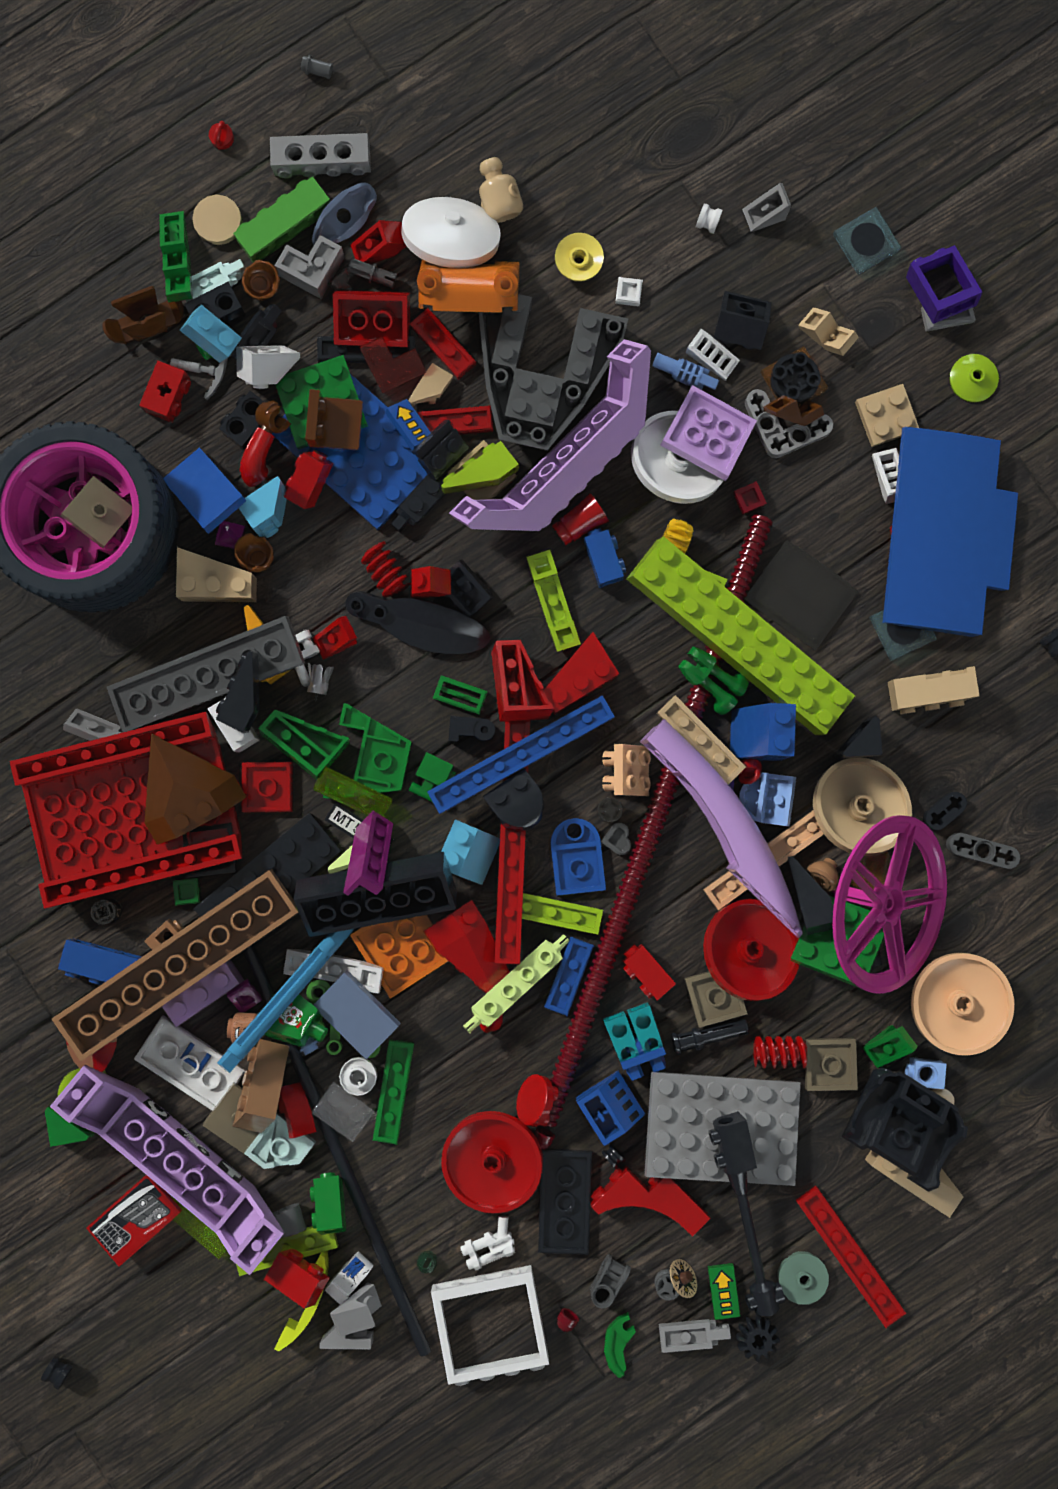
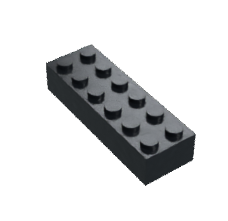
M444 851L387 862L383 889L377 895L361 885L348 896L344 894L348 870L299 879L296 882L294 894L295 905L309 937L455 910L457 889Z

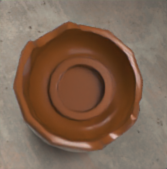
M256 260L244 270L242 284L245 292L253 299L264 301L274 296L278 291L280 278L277 269L270 262Z
M247 533L238 538L234 545V555L238 564L249 572L265 571L270 567L274 559L273 547L265 537H258L252 533Z

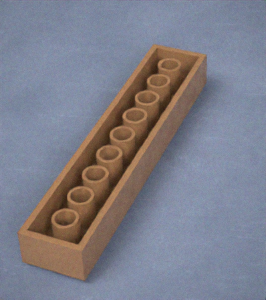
M271 869L53 1017L52 1021L79 1060L83 1061L297 914L298 909L295 902Z

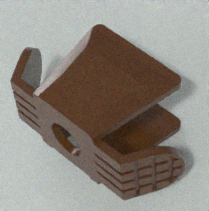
M150 286L111 301V305L125 314L126 317L118 320L106 319L102 327L106 336L115 343L126 344L134 340L140 342L161 332L164 333L168 331V327L180 323L184 314L182 301L169 303L165 301L158 304L155 288ZM144 315H151L140 321Z

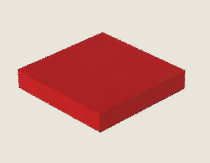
M293 762L242 763V789L247 796L242 800V812H293Z

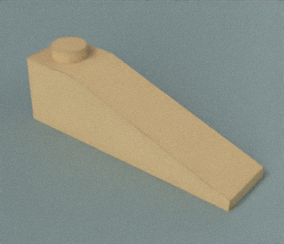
M872 1150L865 1158L875 1169L949 1218L963 1198V1195L942 1168L939 1188L928 1192L907 1179L908 1173Z

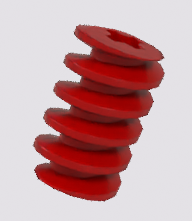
M383 541L367 550L361 559V563L368 565L366 571L373 573L371 579L379 581L377 588L379 590L384 589L382 592L383 598H389L404 591L411 583L403 584L407 575L398 576L402 567L393 568L392 565L396 562V558H387L391 550H382L386 545V542Z
M756 1036L753 1044L755 1068L758 1061L761 1062L763 1069H766L768 1061L771 1062L773 1069H776L778 1061H781L783 1069H786L788 1061H791L793 1069H796L798 1061H801L803 1068H806L808 1061L806 1042H803L801 1036H796L794 1042L790 1036H786L784 1042L780 1036H776L773 1043L772 1038L766 1036L763 1043L762 1038Z

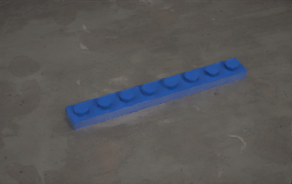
M602 695L427 791L440 815L614 719L615 716Z

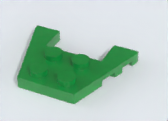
M344 703L339 725L364 731L354 780L349 781L327 776L323 798L331 799L402 791L412 742L349 704Z

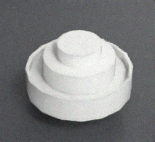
M363 1057L351 1058L341 1068L339 1075L340 1084L345 1091L352 1095L359 1096L368 1093L377 1080V1071L374 1064Z

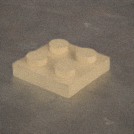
M903 384L857 399L855 402L871 447L900 438L903 427L919 428Z

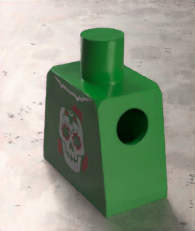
M298 995L268 1029L265 1035L303 1047L309 1037L322 1042L328 1032V1028L318 1024L321 1018L319 1010L302 996Z

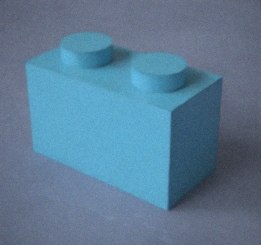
M200 305L192 312L180 329L183 334L219 363L230 356L242 339V337L203 305Z

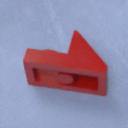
M343 616L315 635L313 640L324 660L357 643V636L347 616Z

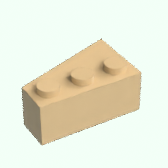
M975 666L967 667L964 670L951 672L949 670L937 674H924L894 679L888 682L892 711L900 710V714L916 712L915 708L924 707L925 711L940 709V704L949 703V708L964 706V701L980 696Z

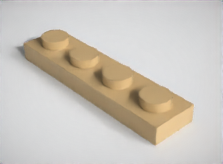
M676 695L656 713L683 736L714 767L728 785L746 768Z

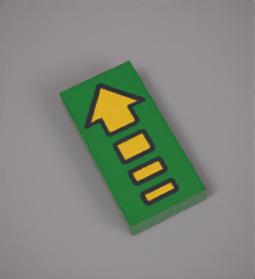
M733 1263L707 1266L715 1320L740 1317Z

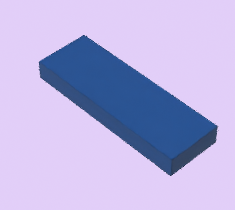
M570 936L562 957L563 959L560 962L544 1005L545 1008L568 1016L593 950V944Z

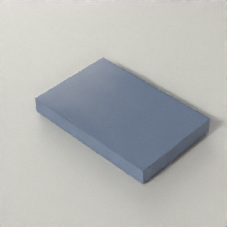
M348 970L314 1004L320 1014L365 1059L401 1024Z

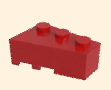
M592 632L543 691L548 701L552 703L554 707L553 713L556 715L617 678L619 672L594 632Z

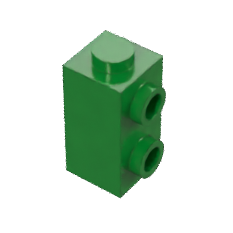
M335 1173L320 1174V1178L313 1179L314 1187H310L311 1202H315V1213H312L313 1229L317 1228V1232L321 1235L346 1232L343 1180L339 1175L335 1176Z

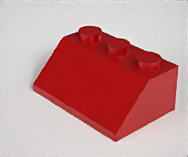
M339 290L334 292V345L408 347L410 293Z

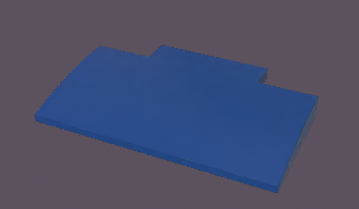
M902 428L882 623L969 637L982 635L986 589L1006 591L1009 590L1018 493L996 489L1001 440L931 429Z

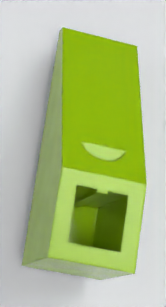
M501 441L496 445L491 443L483 449V454L477 459L473 457L466 461L462 466L463 469L457 474L452 472L443 479L441 488L443 493L447 494L500 485L519 470V464Z

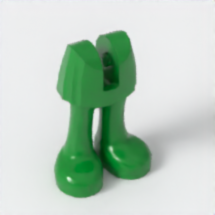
M693 646L687 655L697 665L694 666L690 662L682 660L678 667L692 685L699 684L715 697L716 700L713 708L719 715L726 714L736 706L738 699L723 690L708 675L711 674L724 683L727 689L735 696H742L746 692L749 681L742 674L735 676L728 674L716 664V657Z

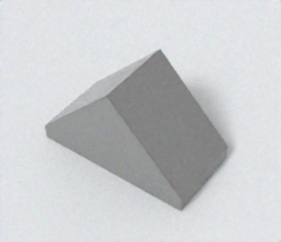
M779 183L742 210L750 231L754 232L786 220L791 204L783 183Z

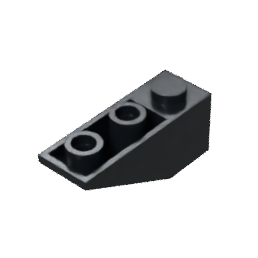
M248 651L247 654H243L238 663L240 670L237 676H233L227 686L229 692L225 700L222 699L216 708L218 715L215 720L241 733H249L260 710L258 653L255 651Z

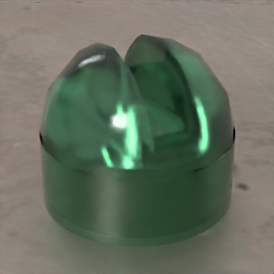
M431 1251L420 1253L417 1259L418 1269L426 1274L433 1272L437 1266L436 1255ZM428 1257L431 1261L426 1269L423 1268V1265Z

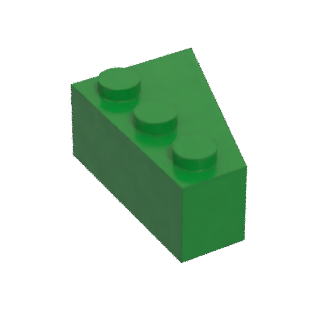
M274 710L258 728L260 735L317 781L350 744L348 737L327 731V729L306 723L304 720Z

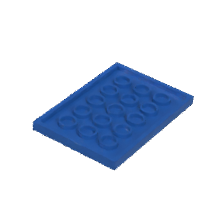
M351 375L358 398L363 402V413L368 427L361 429L359 450L306 447L298 450L290 426L282 433H273L272 435L296 458L304 452H312L313 450L327 455V460L334 464L325 484L379 531L396 512L399 505L428 474L385 413L388 407Z

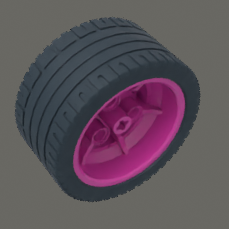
M66 421V423L57 422L54 425L47 424L43 428H35L31 433L27 432L22 435V438H17L13 441V444L8 446L2 455L0 454V569L3 570L2 572L25 590L60 607L78 612L96 613L97 611L106 612L108 609L115 610L120 606L129 605V602H135L139 599L138 597L148 593L147 591L152 589L156 585L155 583L163 577L162 574L167 571L168 564L174 557L173 552L176 551V541H178L179 536L177 534L179 530L177 520L179 517L176 511V502L173 500V494L161 474L124 438L113 431L110 432L104 427L99 428L91 423L87 425L85 422L75 423L74 421ZM93 476L103 484V479L113 483L119 489L113 492L132 506V514L129 517L127 532L120 527L104 548L100 547L61 517L62 512ZM77 477L75 482L69 487V491L57 488L62 482ZM42 509L50 518L39 532V515ZM63 525V532L55 536V529ZM66 550L68 564L59 562L52 555ZM99 550L110 555L105 560L97 563Z

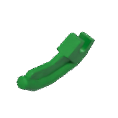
M628 1312L616 1317L606 1329L604 1354L609 1369L618 1378L623 1377L626 1371L623 1350L636 1333L634 1325L629 1328L623 1327L624 1322L630 1320Z

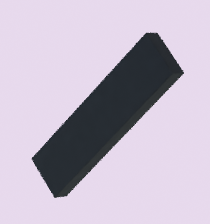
M317 336V361L320 363L344 355L346 363H415V336H409L408 347L334 345V336Z

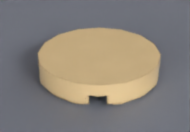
M222 195L207 196L201 200L195 207L192 218L194 228L201 239L214 245L227 244L235 239L233 233L236 232L243 222L241 212L235 202Z

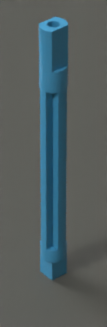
M355 929L327 934L232 1043L217 1064L230 1073Z

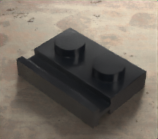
M444 420L412 451L413 455H416L419 459L418 462L433 480H437L469 449L458 431L451 426L450 420Z

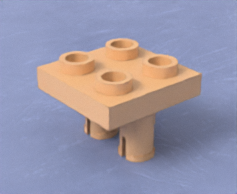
M614 744V751H604L603 757L611 759L603 760V765L606 767L614 766V776L606 775L603 777L602 782H611V784L603 785L604 791H614V795L649 796L651 785L649 778V764L651 760L649 750L645 746Z

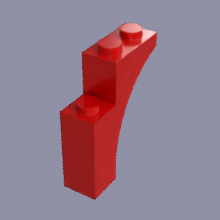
M626 1165L622 1170L620 1168L616 1169L609 1177L610 1182L604 1188L602 1186L598 1187L591 1195V1207L598 1215L614 1208L626 1206L653 1209L679 1223L692 1237L710 1219L707 1211L675 1179L651 1177L648 1181L649 1185L646 1186Z

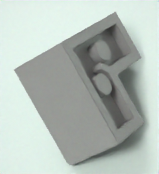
M320 235L308 256L286 245L275 264V268L281 278L322 299L345 256L342 246Z

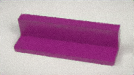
M372 811L355 830L343 892L347 896L359 885L376 895L383 889L393 823L375 811Z

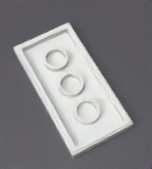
M164 1015L160 1018L134 1060L211 1110L215 1108L233 1082L239 1083L246 1071L245 1068L237 1064L230 1073L226 1072L217 1064L223 1056L222 1053L181 1026L175 1027L173 1022ZM190 1042L195 1044L189 1055L180 1059ZM208 1053L211 1055V1058L200 1072L198 1071L200 1063ZM190 1058L197 1063L196 1069L184 1060Z

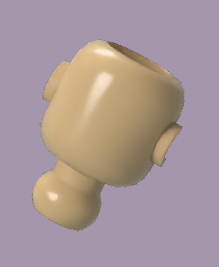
M498 157L484 160L480 164V172L485 176L486 181L480 186L479 194L482 201L481 207L491 218L500 223L520 215L523 210V201L515 178L509 174H502V162Z

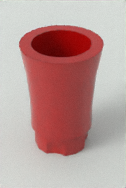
M589 493L576 507L561 517L560 521L553 524L552 527L562 542L568 545L571 541H576L584 534L609 522V519L596 499Z

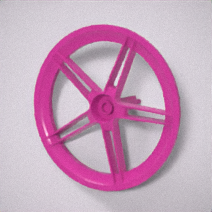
M905 815L891 816L872 826L853 848L843 868L838 885L832 891L834 893L833 897H835L833 938L836 954L846 976L860 989L871 993H887L907 983L925 963L941 928L947 897L945 860L934 833L925 823L914 817ZM898 833L883 885L860 861L870 847L878 840L887 835ZM913 842H915L925 861L928 888L902 891ZM857 871L875 887L874 890L857 873ZM853 879L861 889L849 887L851 880ZM928 894L926 898L905 902L906 897ZM846 901L872 907V910L847 941L844 922ZM927 905L918 936L905 955L900 915L903 910ZM883 927L890 969L881 973H868L856 963L855 959Z

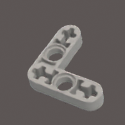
M759 389L752 390L745 399V407L749 416L757 420L754 427L766 453L772 458L782 457L827 437L833 429L832 419L828 415H823L808 424L809 428L807 425L796 424L783 430L777 416L767 412L756 416L760 410L757 404H751L753 397H756L757 400L762 399L760 404L762 412L764 411L763 407L771 403L764 391ZM763 418L771 419L773 428L770 430L763 429L760 426V420ZM818 421L821 424L825 423L827 425L824 432L821 429L815 430L812 434L810 432L811 429L817 426ZM795 430L804 432L805 440L803 442H796L793 439L792 434ZM784 435H787L788 443L783 444L780 451L776 448H771L774 440L776 443H781L786 439Z

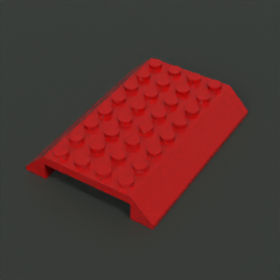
M207 712L9 761L15 786H22L44 879V883L38 884L44 909L242 859L241 831L235 806L201 825L213 826L216 824L232 823V835H229L227 828L191 833L189 831L186 833L189 846L183 847V835L157 845L144 823L151 733L226 771L219 740Z

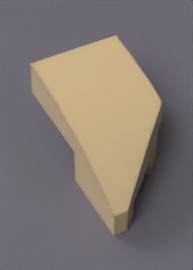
M432 363L408 400L412 407L416 403L428 402L429 404H435L436 398H440L452 382L453 375Z

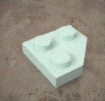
M277 1111L275 1120L262 1133L258 1134L244 1154L263 1169L288 1164L295 1165L301 1163L316 1141L309 1135L289 1138L286 1118Z

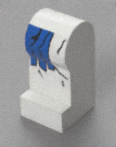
M358 1251L328 1282L325 1291L341 1305L349 1298L350 1294L367 1276L374 1265Z

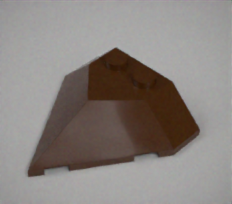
M151 733L144 823L157 845L176 839L223 814L247 797L234 774L224 771L210 762Z

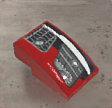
M145 1175L86 1229L120 1267L172 1221L182 1209L162 1187Z

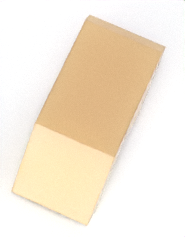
M814 307L798 325L803 332L825 350L842 356L859 338L854 330L838 326L830 312Z

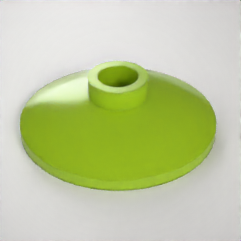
M969 354L960 358L953 365L949 377L953 392L960 399L972 403L988 399L995 392L999 382L998 371L994 363L987 357L979 354ZM973 372L979 373L980 379L974 378Z

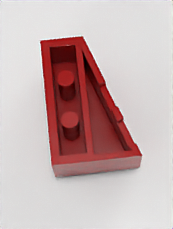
M521 640L496 641L491 655L499 721L549 719L554 707L548 701L543 691L544 687L533 670L534 666Z

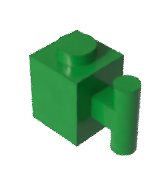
M426 752L416 773L417 776L425 780L422 786L413 782L409 791L432 802L427 791L431 790L434 784L440 785L455 777L456 772L453 771L455 766Z

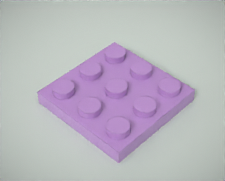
M692 385L660 445L726 481L757 420Z

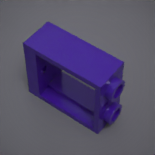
M955 245L947 249L941 248L925 258L919 257L910 264L906 278L933 324L977 306L982 290ZM949 264L963 291L938 300L924 273Z

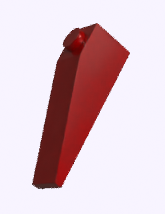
M472 900L423 931L435 951L442 958H446L456 966L455 968L460 973L463 972L474 981V984L486 994L510 973L506 964L494 963L495 940Z

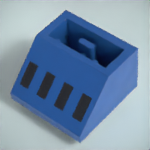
M619 1071L611 1074L576 1097L577 1104L604 1146L626 1133L645 1115V1112Z

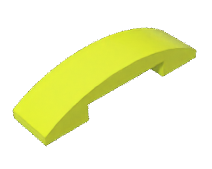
M328 1251L321 1252L316 1264L323 1268V1273L327 1276L329 1258ZM324 1289L316 1304L305 1308L299 1322L289 1318L274 1348L275 1350H282L301 1334L314 1315Z

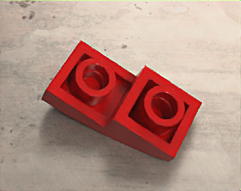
M300 1082L282 1086L278 1105L280 1113H285L289 1138H296L316 1132L310 1105Z

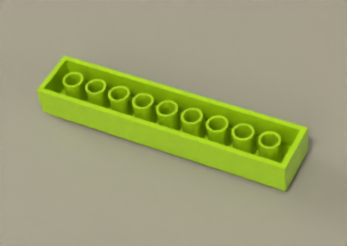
M664 536L656 540L626 580L745 676L774 702L796 704V720L813 734L826 735L855 697L852 692Z

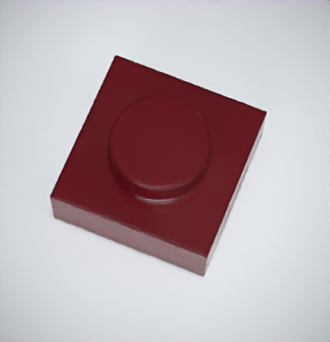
M757 481L733 492L743 515L767 504Z

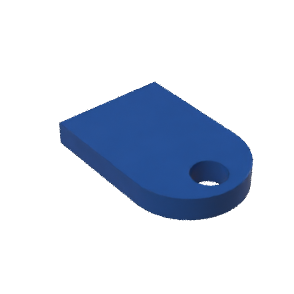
M573 818L563 821L556 827L551 837L556 896L606 890L601 841L598 831L591 823L583 819ZM575 823L581 827L579 837L571 838L567 834V828L570 824Z

